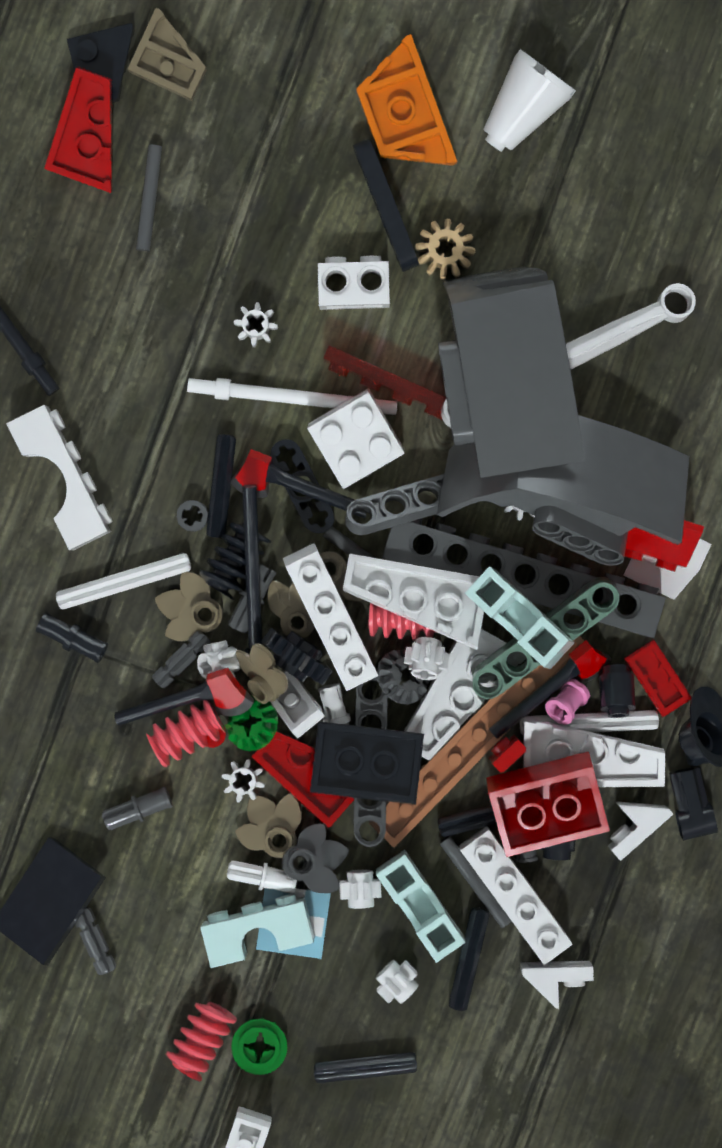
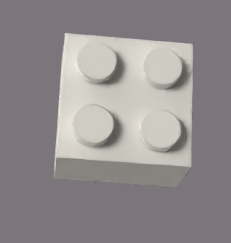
M369 388L308 423V431L343 489L405 454L404 447Z

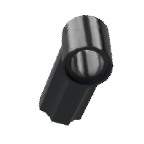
M700 767L684 768L669 773L678 809L675 810L676 821L682 840L718 833L715 814L711 803L707 800Z

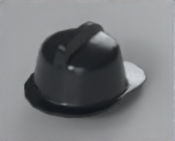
M700 687L694 691L690 702V718L681 726L678 733L681 748L690 766L711 763L716 767H722V698L710 687Z

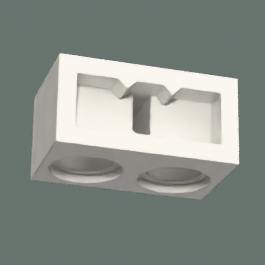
M381 256L360 257V262H346V257L325 258V263H318L320 310L390 308L389 261H381ZM333 274H340L347 281L345 287L340 291H332L326 286L327 279ZM366 274H377L382 281L380 287L376 290L365 289L361 284V280Z

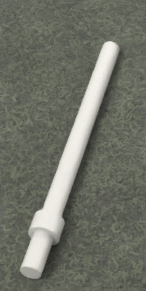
M189 378L187 392L215 395V399L229 400V397L326 408H335L354 397L231 383V379L217 378L216 381ZM375 399L384 414L396 415L398 401Z

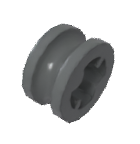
M185 501L177 510V521L187 531H199L207 524L208 509L199 501ZM193 506H197L200 508L198 514L203 515L201 522L195 521L192 526L186 524L188 518H183L184 511H191Z

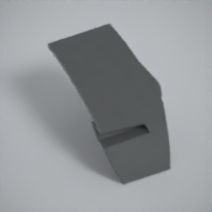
M517 267L442 280L443 287L448 295L455 340L438 342L454 446L475 443L480 478L585 461L572 376L554 281L548 280L545 271L531 267Z
M578 415L585 461L480 478L475 443L459 446L453 445L448 453L436 515L444 517L451 512L480 501L492 502L501 507L514 506L534 515L533 531L539 536L598 563L610 566L618 565L624 561L628 531L635 527L674 544L682 543L690 456L627 430Z

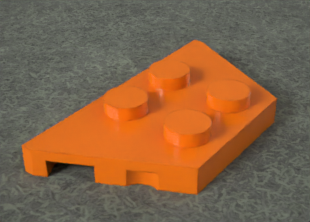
M407 35L402 40V43L377 66V69L371 76H368L356 88L359 101L380 158L453 166L457 164L454 150L412 35Z

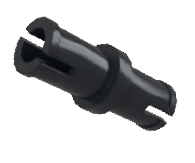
M48 612L43 614L36 628L37 633H41L63 644V649L67 651L74 650L94 660L96 663L102 660L108 648L107 642H103L81 631V626L77 624L71 626L50 615Z

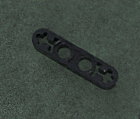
M370 139L354 144L355 155L402 272L419 266L414 248Z

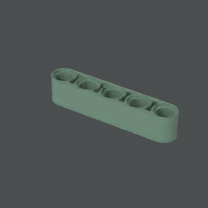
M597 577L545 615L571 640H575L618 606L619 593L617 587L609 578ZM600 587L609 588L612 591L611 599L606 603H597L592 598L596 589ZM570 609H578L583 612L584 616L580 623L571 625L564 620L565 613ZM514 637L474 669L473 689L479 697L493 699L541 664L517 643L518 640ZM519 651L526 656V662L517 667L510 665L507 661L508 655ZM484 673H493L497 676L498 682L493 687H484L479 683L478 679Z

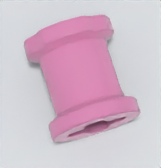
M569 680L561 687L559 694L556 697H551L545 704L547 714L559 724H570L575 718V711L579 706H584L590 698L589 690L578 680Z

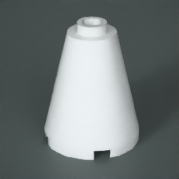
M520 49L513 59L483 129L488 133L485 140L501 152L505 147L513 150L570 100L576 90Z

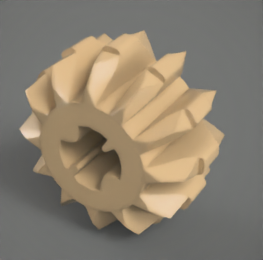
M445 219L444 229L440 230L436 221L431 222V230L434 234L432 235L428 231L422 230L420 236L428 243H416L415 248L419 252H427L418 258L419 265L430 261L431 264L428 266L426 273L432 275L436 268H440L439 276L441 280L446 279L447 269L451 270L455 278L459 277L460 270L457 264L468 269L471 266V262L464 256L475 255V248L464 246L473 240L472 234L460 237L464 229L462 223H459L454 231L450 230L451 219ZM446 241L447 246L449 243L454 246L450 257H444V253L441 256L437 253L440 242Z

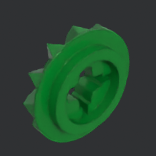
M252 695L251 697L254 699L251 708L241 715L229 716L228 723L224 725L228 730V739L237 748L245 751H256L265 747L273 739L278 727V715L272 703L268 701L266 704H262ZM249 714L256 719L262 720L252 724L251 731L249 728L241 725L244 721L249 720Z
M263 1017L247 1020L236 1030L231 1045L232 1055L238 1066L254 1075H265L275 1071L283 1063L288 1048L286 1035L277 1023L266 1020ZM259 1032H261L262 1037H264V1043L273 1047L264 1049L260 1060H257L256 1049L244 1044L256 1042Z

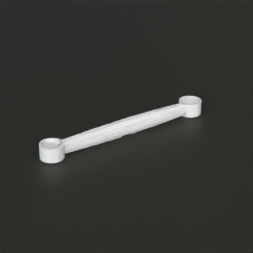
M676 283L669 285L660 294L657 302L567 343L566 348L570 370L624 343L663 320L671 323L683 321L695 307L696 299L693 291L684 284ZM670 292L681 294L687 301L685 313L674 314L670 312L664 302L665 296ZM445 400L442 405L441 416L444 423L451 428L447 400Z

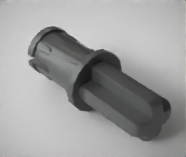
M260 564L261 604L264 605L265 602L262 600L277 572ZM245 587L244 591L241 590L239 592L242 596L229 620V626L242 633L248 631L247 594Z
M166 786L138 798L135 795L131 796L130 801L104 810L102 818L108 830H113L138 819L140 822L145 821L144 817L167 808H172L173 804Z

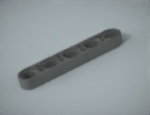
M444 474L354 500L347 507L345 517L347 528L354 534L367 535L437 514ZM423 491L432 492L437 497V501L433 504H424L419 500L418 494ZM389 501H398L404 506V511L399 514H392L387 511L385 504ZM363 510L370 514L371 520L368 523L360 524L354 521L352 514Z
M375 677V678L369 680V681H372V680H373V681H377V682H378L377 677ZM365 683L356 687L355 726H361L365 717L373 715L380 719L382 723L381 729H387L388 696L382 691L379 698L369 700L362 694V687ZM354 798L355 838L363 846L375 847L385 838L386 802L379 801L375 805L368 806L360 798ZM366 821H374L380 827V835L374 841H365L360 836V827Z

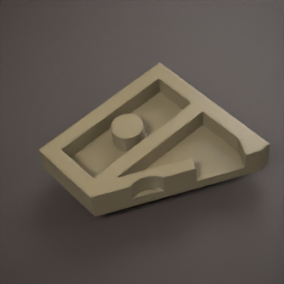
M155 8L127 70L131 74L193 101L207 71L206 66L166 19L163 12Z

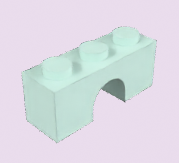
M488 567L465 592L489 617L496 620L518 640L517 643L544 668L551 669L575 643L503 575L492 567Z
M405 849L376 869V876L393 901L404 911L412 923L417 936L436 963L465 943L464 935Z
M288 894L276 898V904L262 907L261 902L242 906V912L228 915V911L224 910L207 915L208 921H204L200 928L210 968L245 960L247 950L244 937L248 931L254 928L269 930L276 938L279 951L314 943L315 935L305 897L296 898V894Z

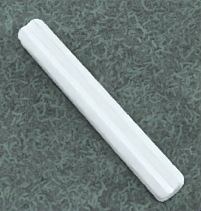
M182 553L58 591L56 593V600L60 609H67L190 571L191 562L189 556L186 553Z
M655 710L629 711V716L624 718H610L607 712L575 714V718L567 725L555 722L549 715L525 716L589 732L654 730L659 726V716ZM524 718L520 720V732L522 735Z

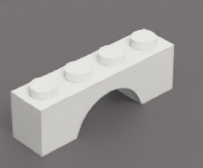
M42 405L6 423L23 456L45 457L54 462L64 475L67 486L66 499L63 507L53 519L68 549L76 550L110 533L111 530L108 524L113 522L103 503L97 504L92 494L97 491L96 486L88 472L82 474L77 464V461L81 460V456L72 440L66 442L61 432L66 427L57 409L51 411L48 406Z

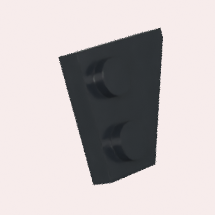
M132 23L67 39L74 71L76 67H81L112 79V103L119 102L123 75L126 72L129 48L135 32Z

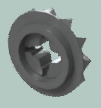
M406 649L392 650L379 662L377 668L378 683L382 691L391 700L401 704L415 703L428 692L427 686L431 680L418 679L409 670L408 678L410 680L399 685L402 677L400 671L409 668L408 664H404Z

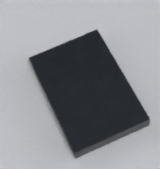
M319 721L310 793L416 805L424 734Z
M49 837L0 910V932L42 965H49L106 877L56 839Z

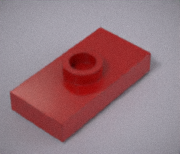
M654 639L624 657L625 662L630 666L631 671L661 717H665L691 700L689 692Z
M514 734L509 739L505 736L491 749L493 754L489 757V760L501 773L506 771L521 757L527 748Z

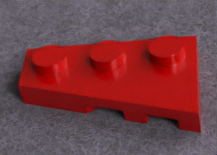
M76 67L44 169L109 193L112 192V79L81 67Z
M276 731L270 743L257 750L251 758L324 825L330 828L354 801V798L310 793L315 749Z

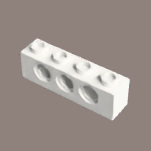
M315 543L284 557L285 567L346 691L377 677L378 674Z
M488 826L483 827L459 845L462 854L544 965L573 945L569 936L511 857L505 856L503 846Z

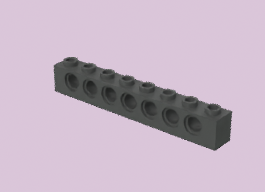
M423 518L391 527L382 557L395 562L480 577L484 573L480 565L482 558L487 554H493L500 561L498 572L529 601L552 609L588 582L597 578L590 575L591 568L571 563L570 569L557 566L558 559L538 553L536 559L524 556V548L507 543H504L502 549L490 546V538L470 533L469 539L456 536L457 529L447 525L436 523L435 529L423 526ZM426 534L432 539L433 548L428 554L421 555L414 550L413 540L417 535ZM453 544L462 545L467 553L465 561L459 565L452 564L447 559V550ZM521 564L529 565L534 573L532 581L525 585L518 583L514 576L516 568ZM605 573L604 577L609 578L615 583L619 597L623 594H628L632 597L634 607L630 613L625 615L615 608L599 622L654 638L666 600L665 597L657 595L659 588L639 583L637 589L624 585L625 578ZM555 574L564 576L567 581L566 590L559 595L553 594L548 587L549 579ZM600 587L601 595L597 603H606L611 599L612 591L609 588ZM570 609L566 612L579 617L584 616L583 612L578 609Z

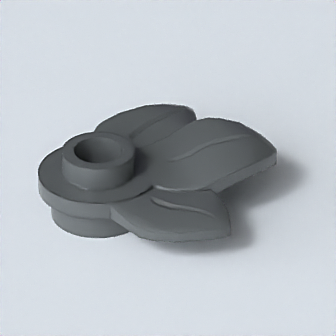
M313 824L303 829L299 834L296 845L290 847L285 852L282 858V867L289 878L298 881L303 880L311 891L316 893H332L340 889L339 881L332 870L336 869L349 854V849L337 841L326 840L324 824ZM297 856H301L304 860V864L300 869L294 867V859Z

